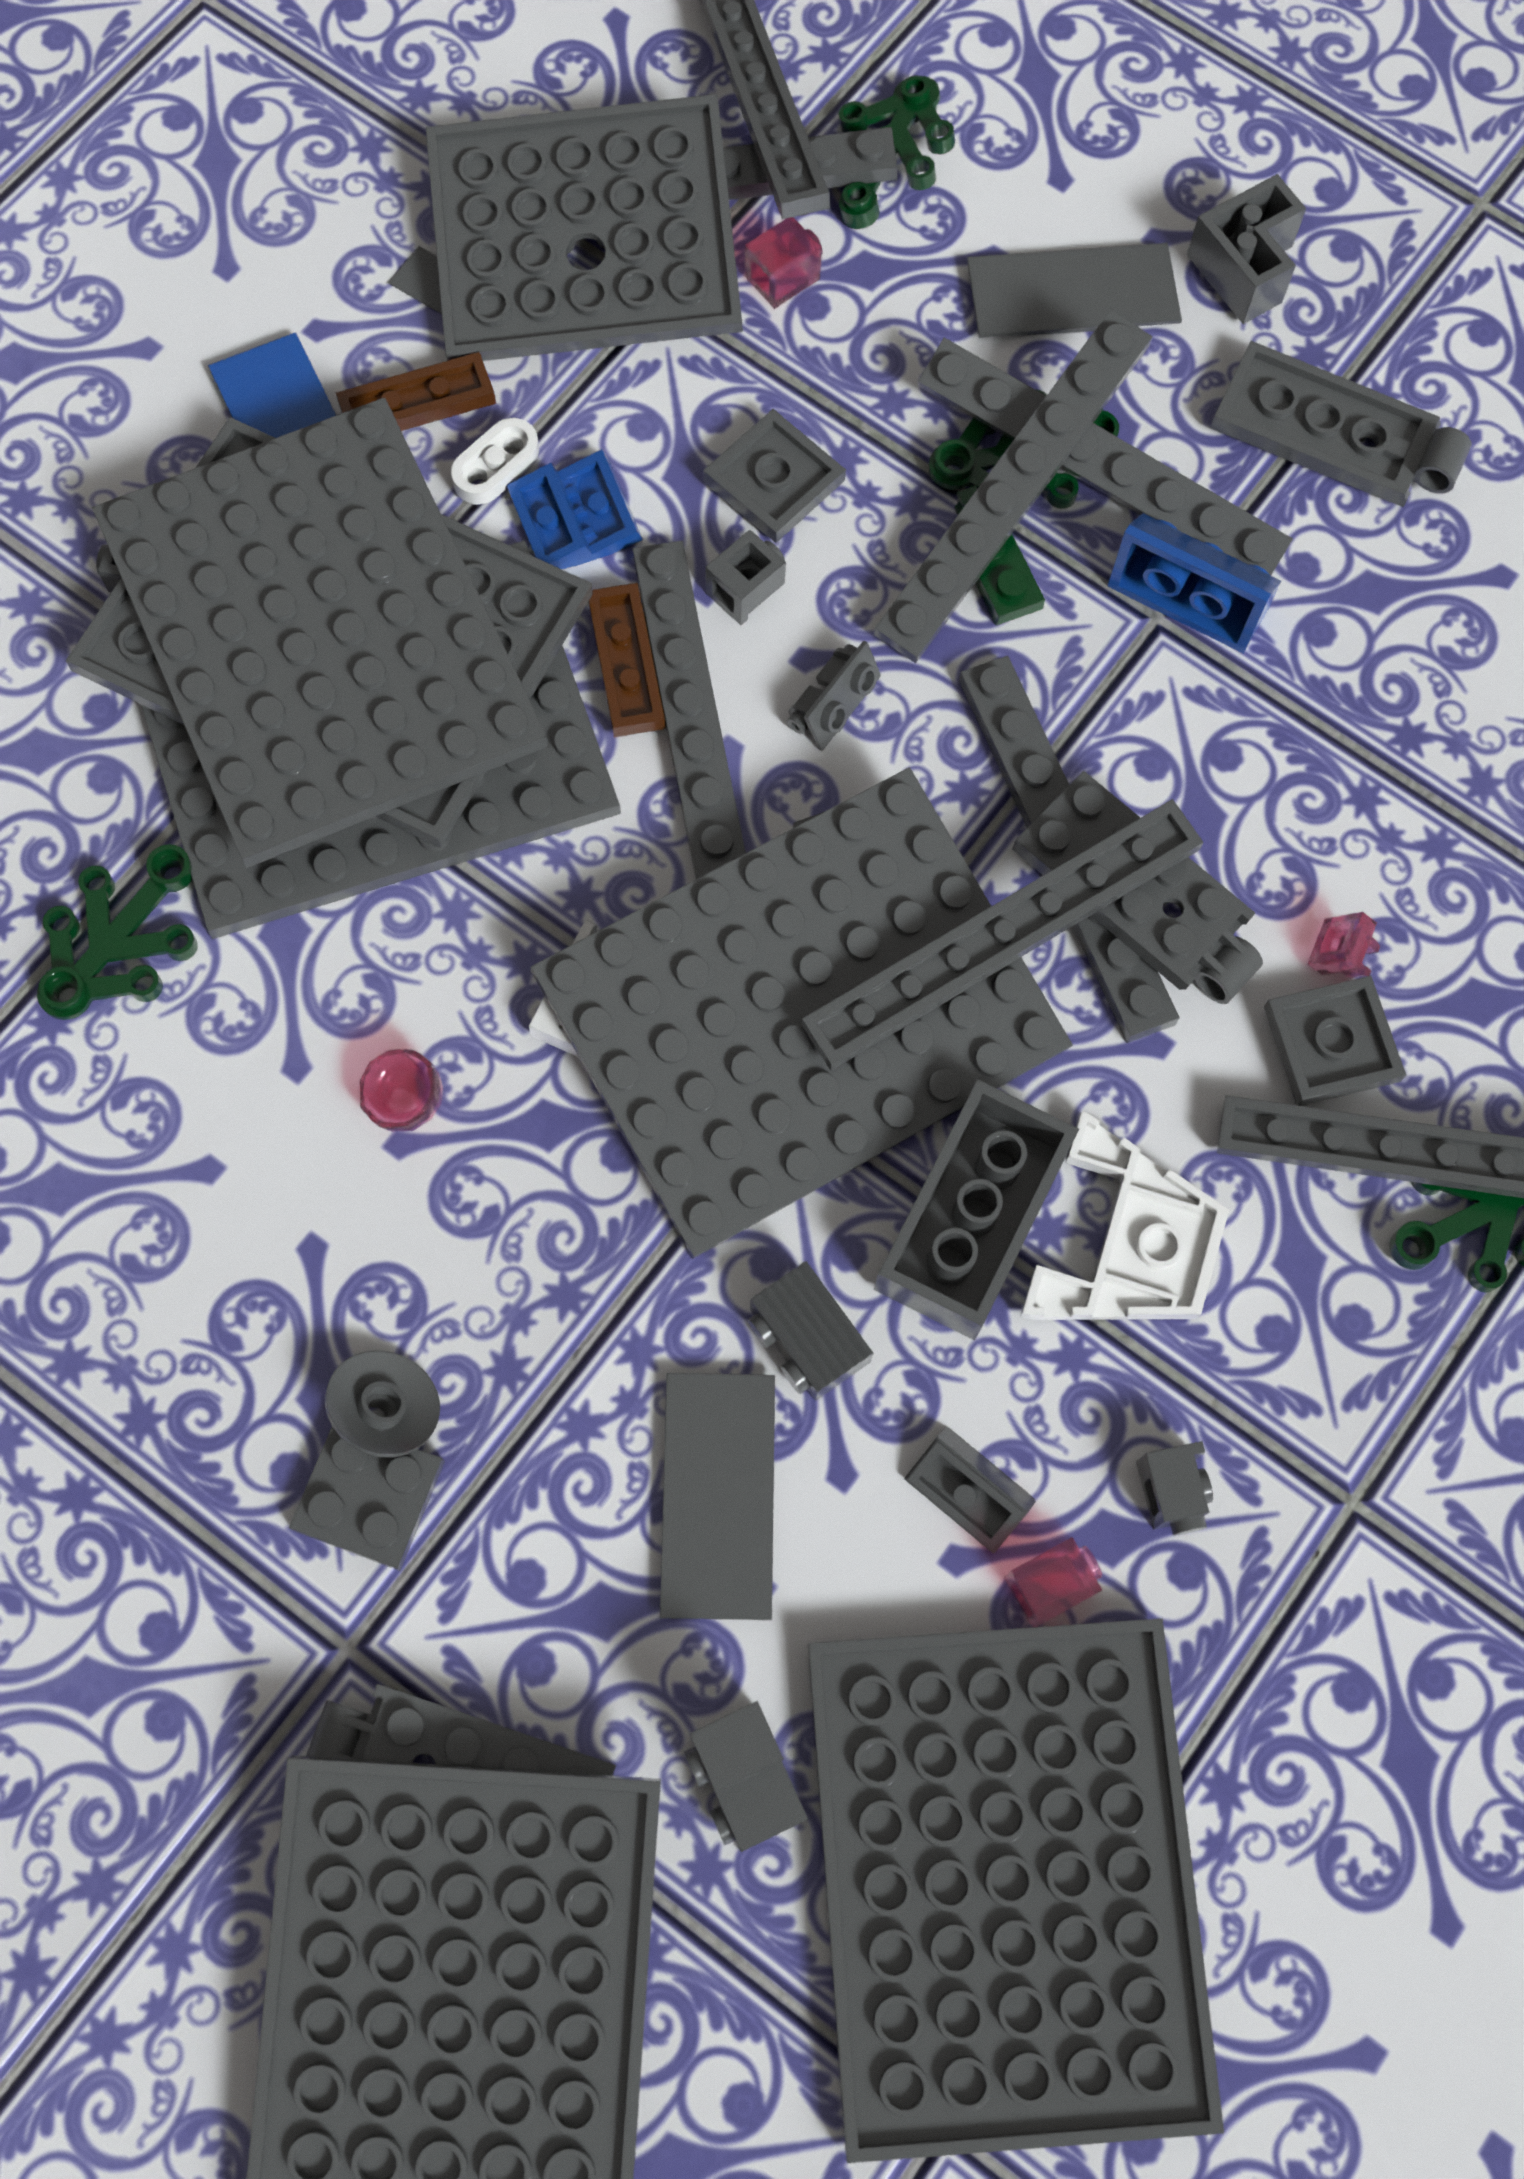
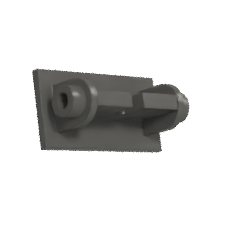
M863 640L858 648L851 644H847L844 648H837L827 664L815 677L818 684L826 687V689L821 690L809 685L797 702L788 710L790 715L787 720L788 726L799 734H803L806 729L810 730L818 749L821 751L843 729L847 719L863 698L871 693L877 680L881 677L867 641Z

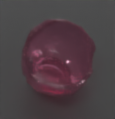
M405 1048L403 1050L386 1051L369 1062L359 1081L360 1108L374 1124L382 1129L391 1132L414 1131L431 1121L442 1104L444 1088L440 1074L430 1060L415 1050Z

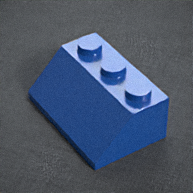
M1142 513L1128 525L1124 532L1107 587L1244 654L1267 613L1281 580L1269 575L1265 569L1257 565H1248L1224 553L1218 546L1212 543L1201 542L1179 531L1173 524L1165 520H1156Z

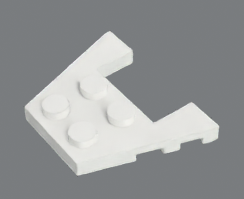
M1082 1111L1076 1125L1079 1131L1069 1149L1065 1163L1120 1180L1119 1190L1092 1282L1036 1265L1020 1317L1027 1320L1197 1319L1202 1313L1229 1209L1171 1169L1168 1171L1164 1170L1142 1155L1139 1147L1126 1138L1119 1139L1100 1126V1120Z

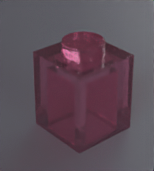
M794 217L778 223L745 245V278L774 309L820 280L823 250L818 237L810 229L805 230Z
M1073 1537L1011 1570L1004 1576L1031 1627H1039L1102 1591L1097 1581L1102 1577L1098 1562L1087 1546L1084 1545L1078 1548Z

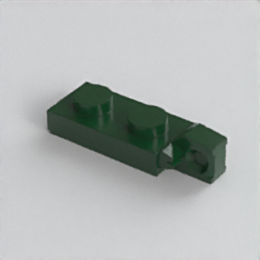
M976 486L957 492V505H954L957 515H959L976 492ZM1011 534L975 583L995 625H1000L1042 610L1045 603V598L1013 534Z

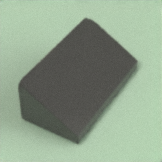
M948 1427L936 1437L904 1478V1480L993 1554L1036 1502L1033 1496Z

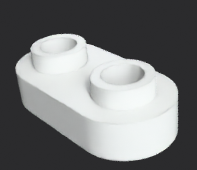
M519 418L503 419L493 425L455 459L451 468V475L456 494L462 500L471 504H485L497 498L507 489L506 485L516 481L536 462L539 456V444L534 427L527 421ZM512 448H518L521 450L517 454L507 453V451ZM478 479L486 481L482 484H471Z

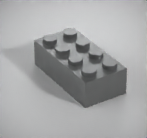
M977 1079L878 1273L874 1290L975 1341L1079 1128Z

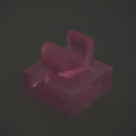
M1364 912L1324 919L1307 965L1321 975L1342 972L1348 978L1370 976L1371 970L1363 965L1362 962L1365 954L1379 952L1380 945L1372 937L1377 922Z

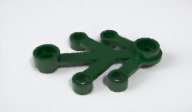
M915 75L908 77L896 86L893 96L867 107L857 101L846 103L840 108L838 113L843 133L863 131L871 124L893 117L889 125L881 128L892 127L895 155H899L906 169L908 184L914 190H926L933 186L936 181V171L932 158L920 153L909 132L913 123L919 122L925 131L927 148L931 153L945 154L955 146V134L952 123L947 120H941L936 111L940 101L939 86L935 80L926 76ZM854 182L844 188L839 199V207L842 221L846 226L852 229H864L876 222L880 214L876 191L881 182L868 184Z
M1037 390L1038 392H1040V393L1044 394L1045 396H1047V394H1046L1045 392H1043V391H1041V390ZM1102 410L1093 423L1118 437V420L1110 412ZM972 418L959 440L945 441L932 452L928 466L929 474L936 484L946 489L959 490L967 486H976L978 489L989 474L985 470L993 469L1013 441L1002 436L996 446L977 450L984 436L994 434L996 431ZM955 465L959 467L960 470H952L947 468V466ZM1056 473L1044 489L1047 492L1048 502L1059 509L1071 507L1076 501L1079 483L1070 474ZM1064 487L1070 491V494L1062 495L1055 489Z
M166 844L157 847L150 853L146 861V868L150 879L112 922L110 921L109 898L115 891V882L110 873L104 867L97 865L87 867L81 872L78 884L85 895L89 948L76 963L74 961L72 940L80 931L79 920L73 911L66 906H55L45 913L43 927L49 934L52 969L47 971L41 978L37 988V999L42 1009L49 1016L59 1020H69L82 1015L94 1000L132 995L138 1001L150 1002L161 994L163 989L162 980L156 970L148 965L136 966L128 974L96 977L108 962L167 954L176 961H185L194 956L198 948L197 940L191 929L182 924L172 925L162 932L131 936L169 892L183 890L192 881V864L187 853L181 847ZM172 867L182 869L181 873L171 879L164 878L168 869ZM96 878L105 879V883L100 889H88L92 880ZM61 918L70 919L65 929L60 931L53 930L57 920ZM179 936L188 937V942L183 948H171V943L175 938ZM141 978H153V983L148 989H136V984ZM64 989H75V994L72 998L64 1002L59 1001V995Z
M1412 1182L1415 1190L1423 1195L1430 1196L1443 1191L1476 1203L1432 1225L1421 1221H1411L1401 1226L1392 1235L1389 1243L1390 1253L1395 1262L1406 1269H1421L1437 1257L1440 1246L1489 1223L1481 1257L1469 1267L1468 1280L1473 1288L1484 1293L1492 1292L1500 1287L1507 1278V1269L1504 1262L1518 1208L1524 1206V1198ZM1524 1238L1515 1247V1256L1522 1266H1524ZM1404 1240H1411L1417 1244L1419 1248L1418 1257L1409 1256L1404 1251ZM1480 1266H1488L1494 1271L1495 1281L1493 1283L1487 1282L1481 1277L1479 1273Z

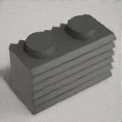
M807 1261L792 1269L788 1274L782 1276L778 1281H775L750 1300V1311L753 1316L747 1320L749 1326L764 1347L768 1348L772 1344L776 1345L778 1351L786 1360V1363L781 1365V1369L789 1383L799 1394L808 1390L816 1401L871 1362L874 1354Z

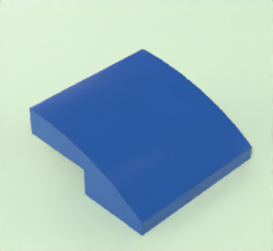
M603 449L560 471H557L552 463H549L506 485L535 557L557 568L575 567L611 555L643 540L610 460Z

